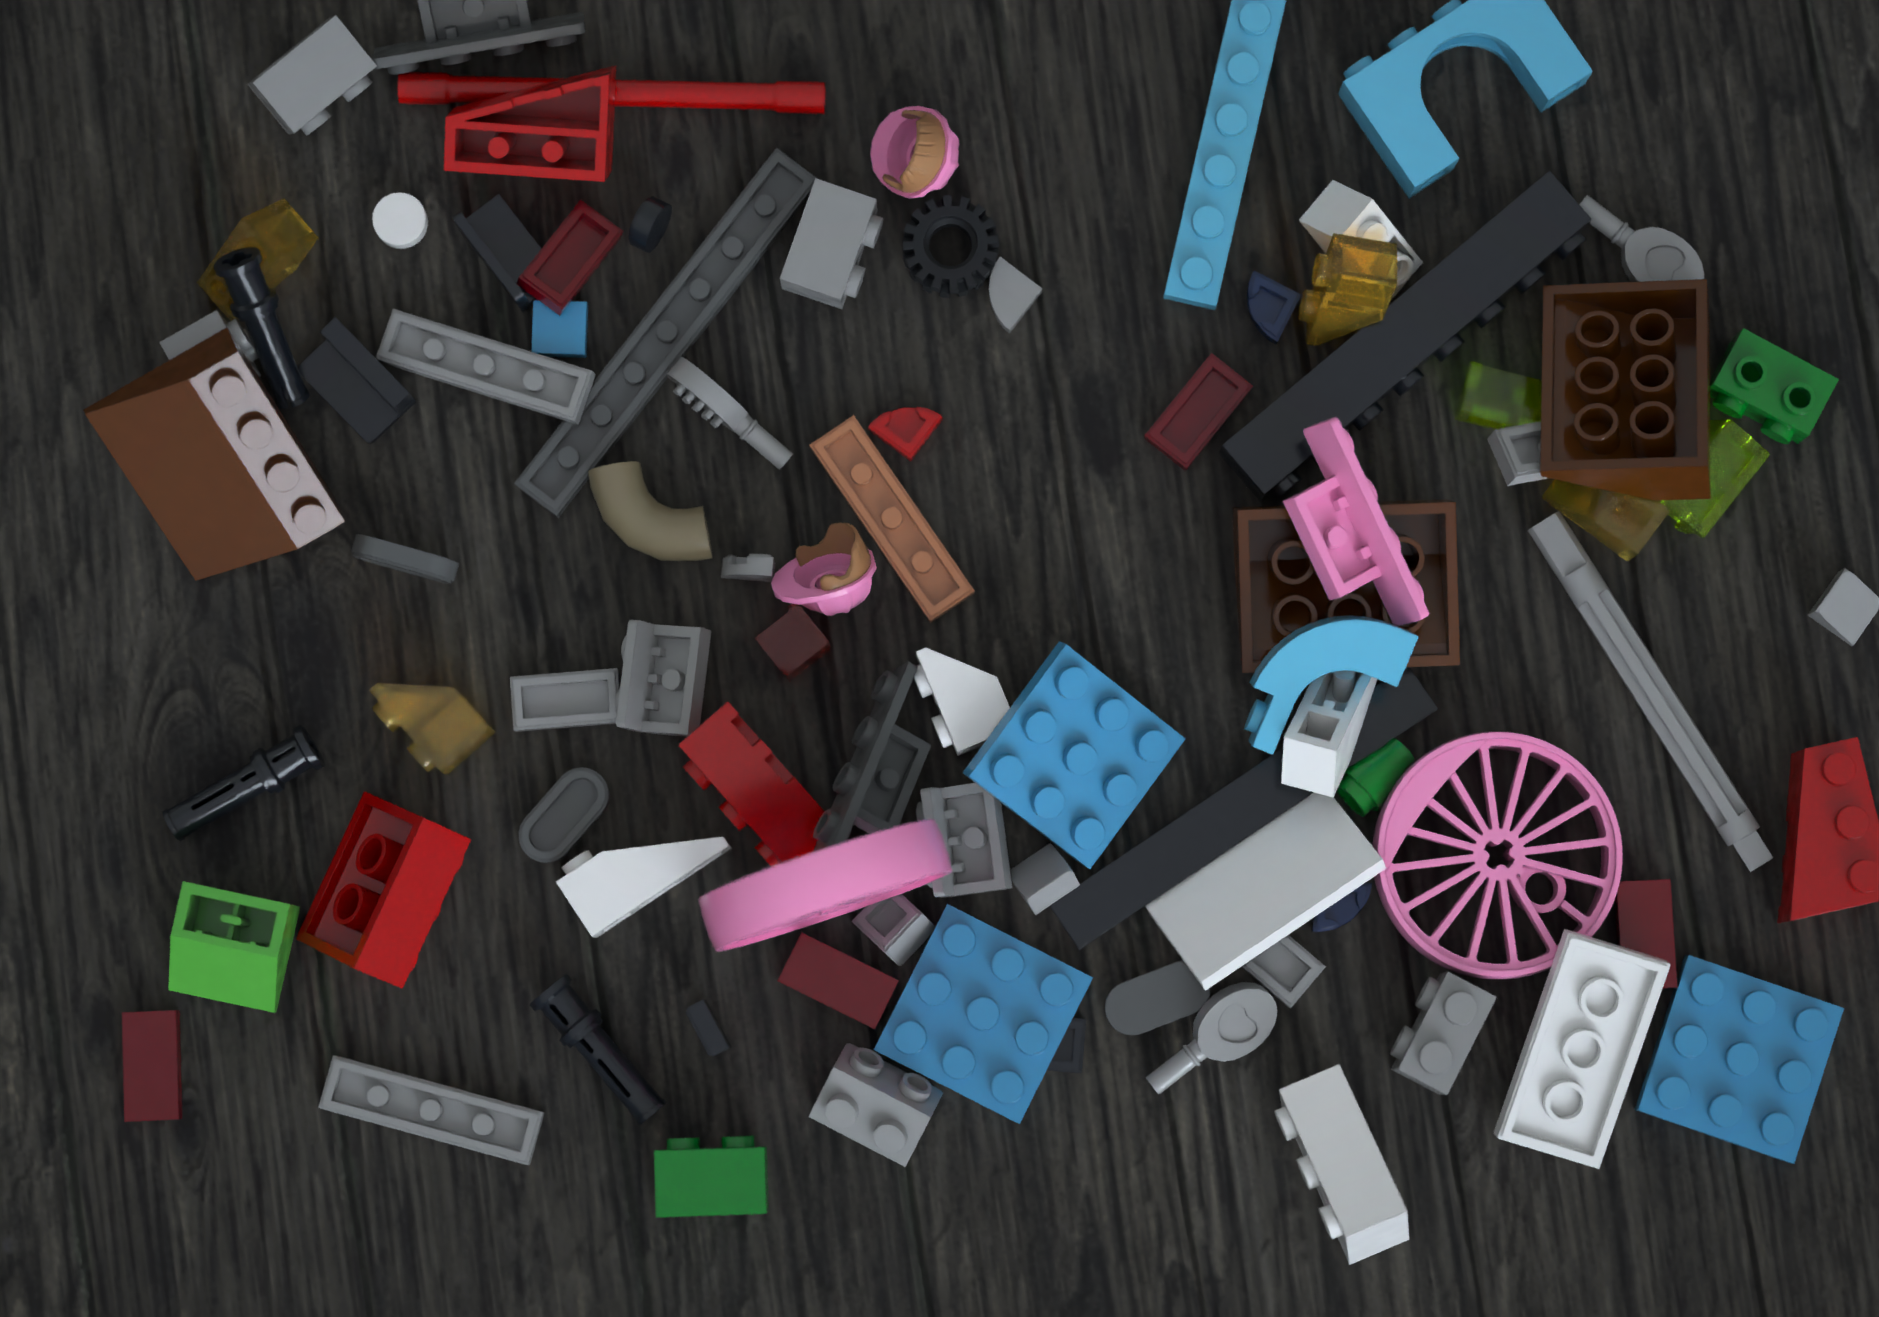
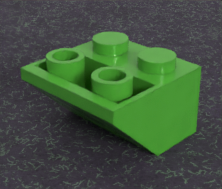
M183 881L170 935L168 990L276 1013L300 906Z

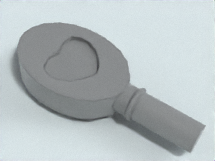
M1588 195L1579 204L1592 219L1589 224L1608 237L1611 243H1616L1621 248L1622 267L1631 282L1704 279L1703 265L1698 254L1689 243L1675 233L1657 227H1648L1635 231L1628 226V223L1622 222Z
M680 357L668 371L667 376L677 385L673 393L680 397L683 393H686L681 400L686 404H690L692 400L696 403L691 408L696 413L703 408L704 412L701 414V417L704 420L714 417L710 421L714 428L723 424L738 434L740 440L744 439L779 470L793 455L790 450L759 425L758 420L753 419L730 394L690 361Z
M1249 982L1233 984L1218 991L1205 1002L1193 1022L1194 1040L1188 1045H1183V1049L1145 1078L1154 1090L1161 1094L1196 1065L1200 1066V1062L1207 1057L1212 1060L1225 1062L1236 1060L1249 1054L1264 1042L1275 1025L1278 1012L1273 996L1263 986Z

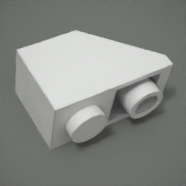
M1334 180L1330 182L1299 219L1300 223L1325 253L1387 302L1394 298L1423 263L1372 198Z
M928 648L916 651L919 665H917L918 668L914 680L922 698L932 695L940 715L932 717L931 720L942 747L945 748L953 744L956 754L959 756L982 746L1010 709L997 676Z

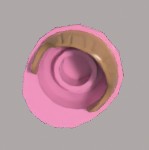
M922 106L901 108L891 112L880 123L873 137L870 153L873 172L880 182L893 193L909 199L924 197L931 191L944 188L959 166V138L950 129L947 119L937 110Z
M834 523L829 525L825 537L819 544L811 547L806 545L799 546L796 550V558L786 563L774 574L771 586L775 597L783 602L802 604L810 610L827 616H833L837 613H848L867 598L871 590L872 575L877 567L872 551L867 548L857 529L849 523Z

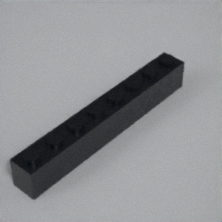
M1550 171L1547 172L1225 442L1219 454L1260 502L1270 493L1277 500L1280 499L1302 480L1297 473L1302 466L1312 458L1317 463L1303 434L1305 428L1337 417L1345 430L1352 424L1359 431L1362 430L1384 411L1378 403L1390 392L1395 390L1401 397L1424 377V374L1419 370L1421 366L1433 356L1440 362H1443L1462 346L1465 341L1459 334L1474 322L1480 328H1483L1506 308L1500 301L1515 287L1523 294L1535 285L1546 274L1541 266L1555 254L1561 260H1564L1587 240L1581 232L1592 219Z

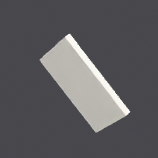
M1314 792L1145 907L1206 991L1385 870L1386 866L1381 856L1336 799Z
M1564 929L1493 1134L1498 1139L1599 1169L1671 964L1661 958Z

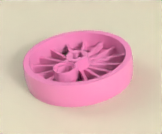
M1502 731L1473 733L1452 739L1435 747L1415 761L1399 778L1383 803L1377 818L1372 844L1386 866L1385 870L1374 876L1380 900L1388 917L1404 939L1419 953L1441 967L1465 976L1492 980L1530 976L1551 968L1558 945L1554 942L1539 914L1553 911L1558 907L1578 923L1573 932L1593 937L1603 924L1614 903L1620 884L1623 863L1622 839L1615 812L1606 793L1593 775L1574 757L1546 741L1529 735ZM1489 749L1509 750L1519 753L1500 827ZM1476 750L1479 753L1489 828L1455 772ZM1531 756L1551 766L1556 772L1510 831L1528 758ZM1565 777L1576 788L1584 801L1519 838V834L1561 779ZM1447 780L1453 787L1479 834L1433 799L1434 795ZM1427 806L1473 843L1412 826ZM1588 808L1593 816L1599 838L1524 847L1528 842ZM1406 835L1469 852L1467 855L1392 863ZM1502 843L1506 847L1503 857L1508 861L1507 866L1499 864L1490 868L1486 864L1490 855L1484 848L1486 845L1494 847ZM1600 846V877L1528 859L1525 856ZM1470 863L1471 866L1407 903L1401 902L1393 879L1394 872ZM1476 873L1477 876L1431 936H1427L1410 917L1409 911ZM1533 874L1545 875L1553 885V895L1544 905L1532 902L1526 893V882ZM1564 878L1597 887L1593 901L1585 915L1564 900L1566 895ZM1486 880L1468 952L1464 958L1439 945L1438 941L1483 881ZM1496 883L1507 962L1505 964L1479 962L1476 958ZM1508 890L1516 904L1527 914L1547 949L1545 953L1522 962L1517 957Z
M927 819L853 839L765 869L703 895L699 898V904L708 936L715 951L720 952L799 930L903 894L950 874L952 867L947 847L935 819Z

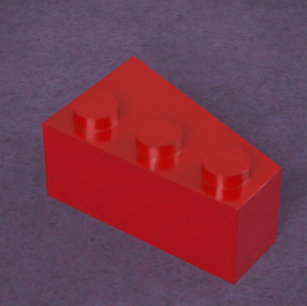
M616 65L454 107L445 117L444 171L605 182L612 172Z
M727 701L678 745L690 758L682 767L703 791L713 784L726 799L718 808L739 831L746 825L752 828L762 840L754 848L771 867L813 853L818 841L813 837L814 829L825 811Z
M1858 737L1805 748L1791 753L1786 821L1788 822L1786 849L1782 859L1781 872L1784 873L1781 906L1778 907L1777 923L1878 902L1879 821Z

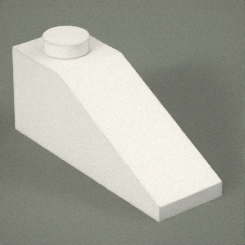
M1344 670L1325 674L1309 684L1284 736L1281 784L1334 797L1351 761L1377 682L1376 678L1360 672Z
M724 837L602 851L594 857L587 850L562 866V870L566 875L556 881V883L590 935L598 938L732 848Z

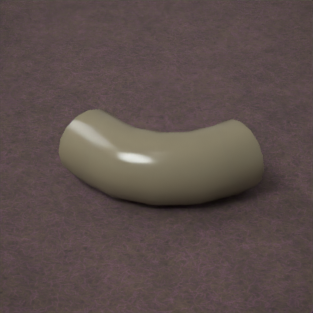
M640 462L613 463L588 471L590 488L603 521L628 547L661 561H700L713 558L704 507L671 508L659 503L647 489Z

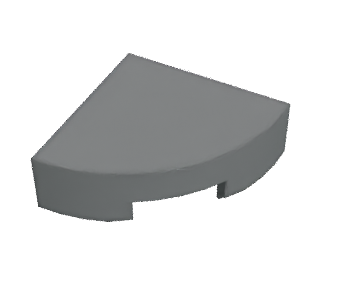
M999 257L990 276L989 298L997 321L1010 334L1042 293V288L1002 257Z
M749 554L747 557L727 555L722 559L721 578L772 582L776 563L774 557L768 554Z

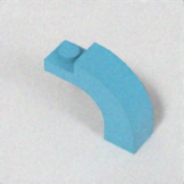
M1336 616L1309 623L1295 630L1269 651L1249 682L1254 688L1268 693L1265 702L1256 699L1246 720L1244 729L1252 732L1248 740L1253 747L1273 755L1298 696L1312 681L1325 674L1344 670L1356 671L1397 687L1419 636L1394 624L1365 616Z

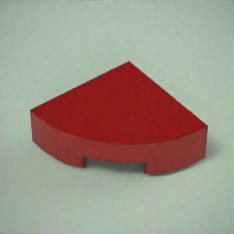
M904 407L881 414L868 426V430L909 461H912L943 420V416L924 407Z

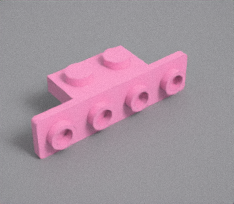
M1337 417L1305 428L1303 434L1325 479L1288 498L1283 503L1329 601L1341 598L1366 583L1373 581L1394 625L1400 626L1429 616V611L1424 602L1423 589L1419 582L1411 575L1401 553L1400 540L1394 530L1389 527L1377 502L1376 489L1372 482L1366 478L1354 453V443L1350 434L1342 427Z

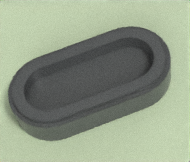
M361 534L355 535L350 552L353 554V557L365 562L445 584H451V582L455 581L459 568L458 562L448 558Z
M584 767L574 768L563 774L520 825L519 843L525 854L541 863H554L563 859L607 809L610 801V790L605 779L596 771Z
M1184 961L1175 962L1115 986L1105 1000V1016L1111 1027L1117 1032L1125 1035H1139L1198 1012L1205 1002L1208 1001L1210 988L1206 991Z

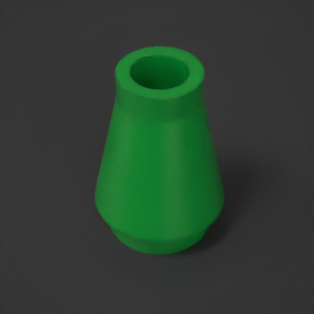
M1392 738L1384 746L1349 766L1336 792L1354 812L1362 817H1365L1371 810L1378 812L1396 782L1415 759L1406 746L1399 740Z

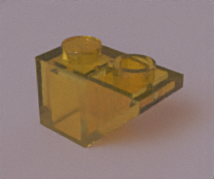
M281 199L243 217L197 283L225 316L232 321L237 319L230 310V304L233 302L224 278L217 276L214 270V264L219 258L241 248H258L263 257L260 266L268 287L274 289L298 268L319 237L286 199Z
M1333 233L1326 254L1318 253L1312 273V285L1314 287L1312 290H1304L1300 302L1299 321L1307 322L1306 344L1318 346L1383 320L1397 286V244Z
M1556 479L1553 480L1541 496L1542 499L1627 562L1641 551L1670 512L1669 509L1658 501Z
M377 683L369 690L379 701L372 707V710L392 732L400 726L414 741L407 748L408 751L427 772H430L436 766L442 773L448 775L496 733L461 692L454 687Z

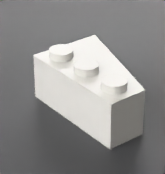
M1340 1064L1279 1089L1282 1108L1274 1111L1277 1121L1287 1141L1296 1139L1303 1157L1296 1159L1300 1172L1309 1190L1317 1188L1324 1204L1323 1207L1319 1208L1323 1223L1331 1239L1338 1237L1349 1265L1409 1240L1407 1209Z

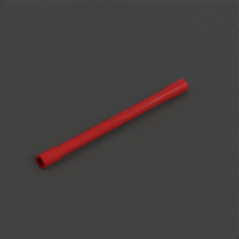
M407 72L398 75L399 104L446 105L452 102L472 103L564 78L456 76L443 72ZM616 79L615 106L773 110L778 113L825 114V82L777 81L775 83Z

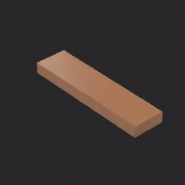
M854 415L809 445L930 623L975 593L968 580Z

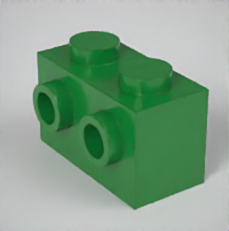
M1743 328L1732 338L1710 379V397L1715 399L1712 403L1713 406L1724 414L1737 419H1741L1745 415L1762 424L1760 431L1769 438L1783 444H1789L1791 440L1798 444L1810 435L1839 379Z
M754 1136L722 1137V1147L700 1148V1138L667 1139V1149L654 1151L656 1217L767 1214L769 1212L767 1146H755Z

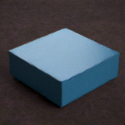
M533 300L531 352L547 357L586 358L588 303L571 301L559 316L539 300Z

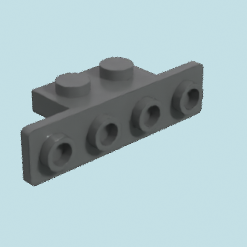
M417 0L425 39L377 47L374 49L372 59L377 65L374 69L387 68L389 74H402L418 69L420 67L419 62L440 58L442 65H453L471 60V53L492 49L493 55L505 56L523 51L525 49L524 44L545 40V44L548 47L571 44L577 41L576 35L586 32L584 12L531 21L528 0Z
M907 661L891 672L886 670L875 683L871 693V699L875 700V704L870 716H866L861 721L853 735L852 744L856 746V750L851 762H847L842 767L834 781L833 791L837 793L831 809H827L823 813L814 829L813 837L818 841L813 853L846 842L853 825L869 834L899 826L931 747V744L895 724L918 668L911 662Z

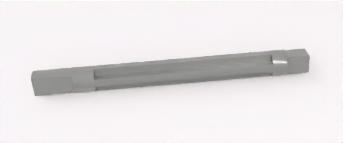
M1558 511L1530 528L1528 532L1726 845H1734L1750 872L1773 859L1770 851L1756 831L1760 828V825L1562 513Z

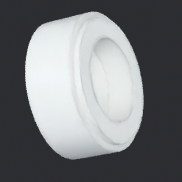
M399 192L389 194L378 202L373 212V227L380 239L390 247L398 249L412 247L420 242L426 234L428 228L427 213L422 204L410 194Z

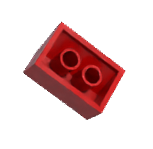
M364 791L298 932L296 940L353 969L403 989L410 972L417 963L418 954L430 928L439 916L442 902L454 876L463 864L464 855L471 839Z

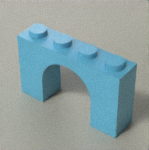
M1452 0L1432 15L1434 23L1419 33L1415 27L1405 30L1388 43L1391 51L1375 61L1368 55L1354 63L1343 73L1346 80L1341 85L1338 93L1339 97L1408 198H1411L1451 172L1460 159L1430 116L1421 95L1420 81L1422 70L1439 53L1454 47L1473 46L1496 54L1510 67L1540 112H1543L1586 83L1593 72L1544 0H1468L1463 4L1460 0Z

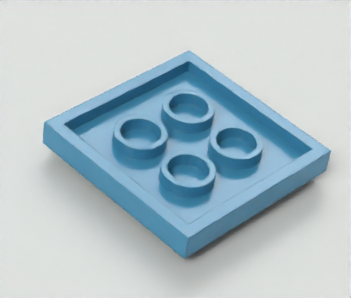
M1059 641L962 773L1081 865L1091 869L1182 745L1185 738L1071 647Z
M947 904L874 1050L1020 1124L1093 977Z
M1685 955L1677 978L1678 988L1673 990L1635 1110L1794 1164L1844 1008L1706 960Z

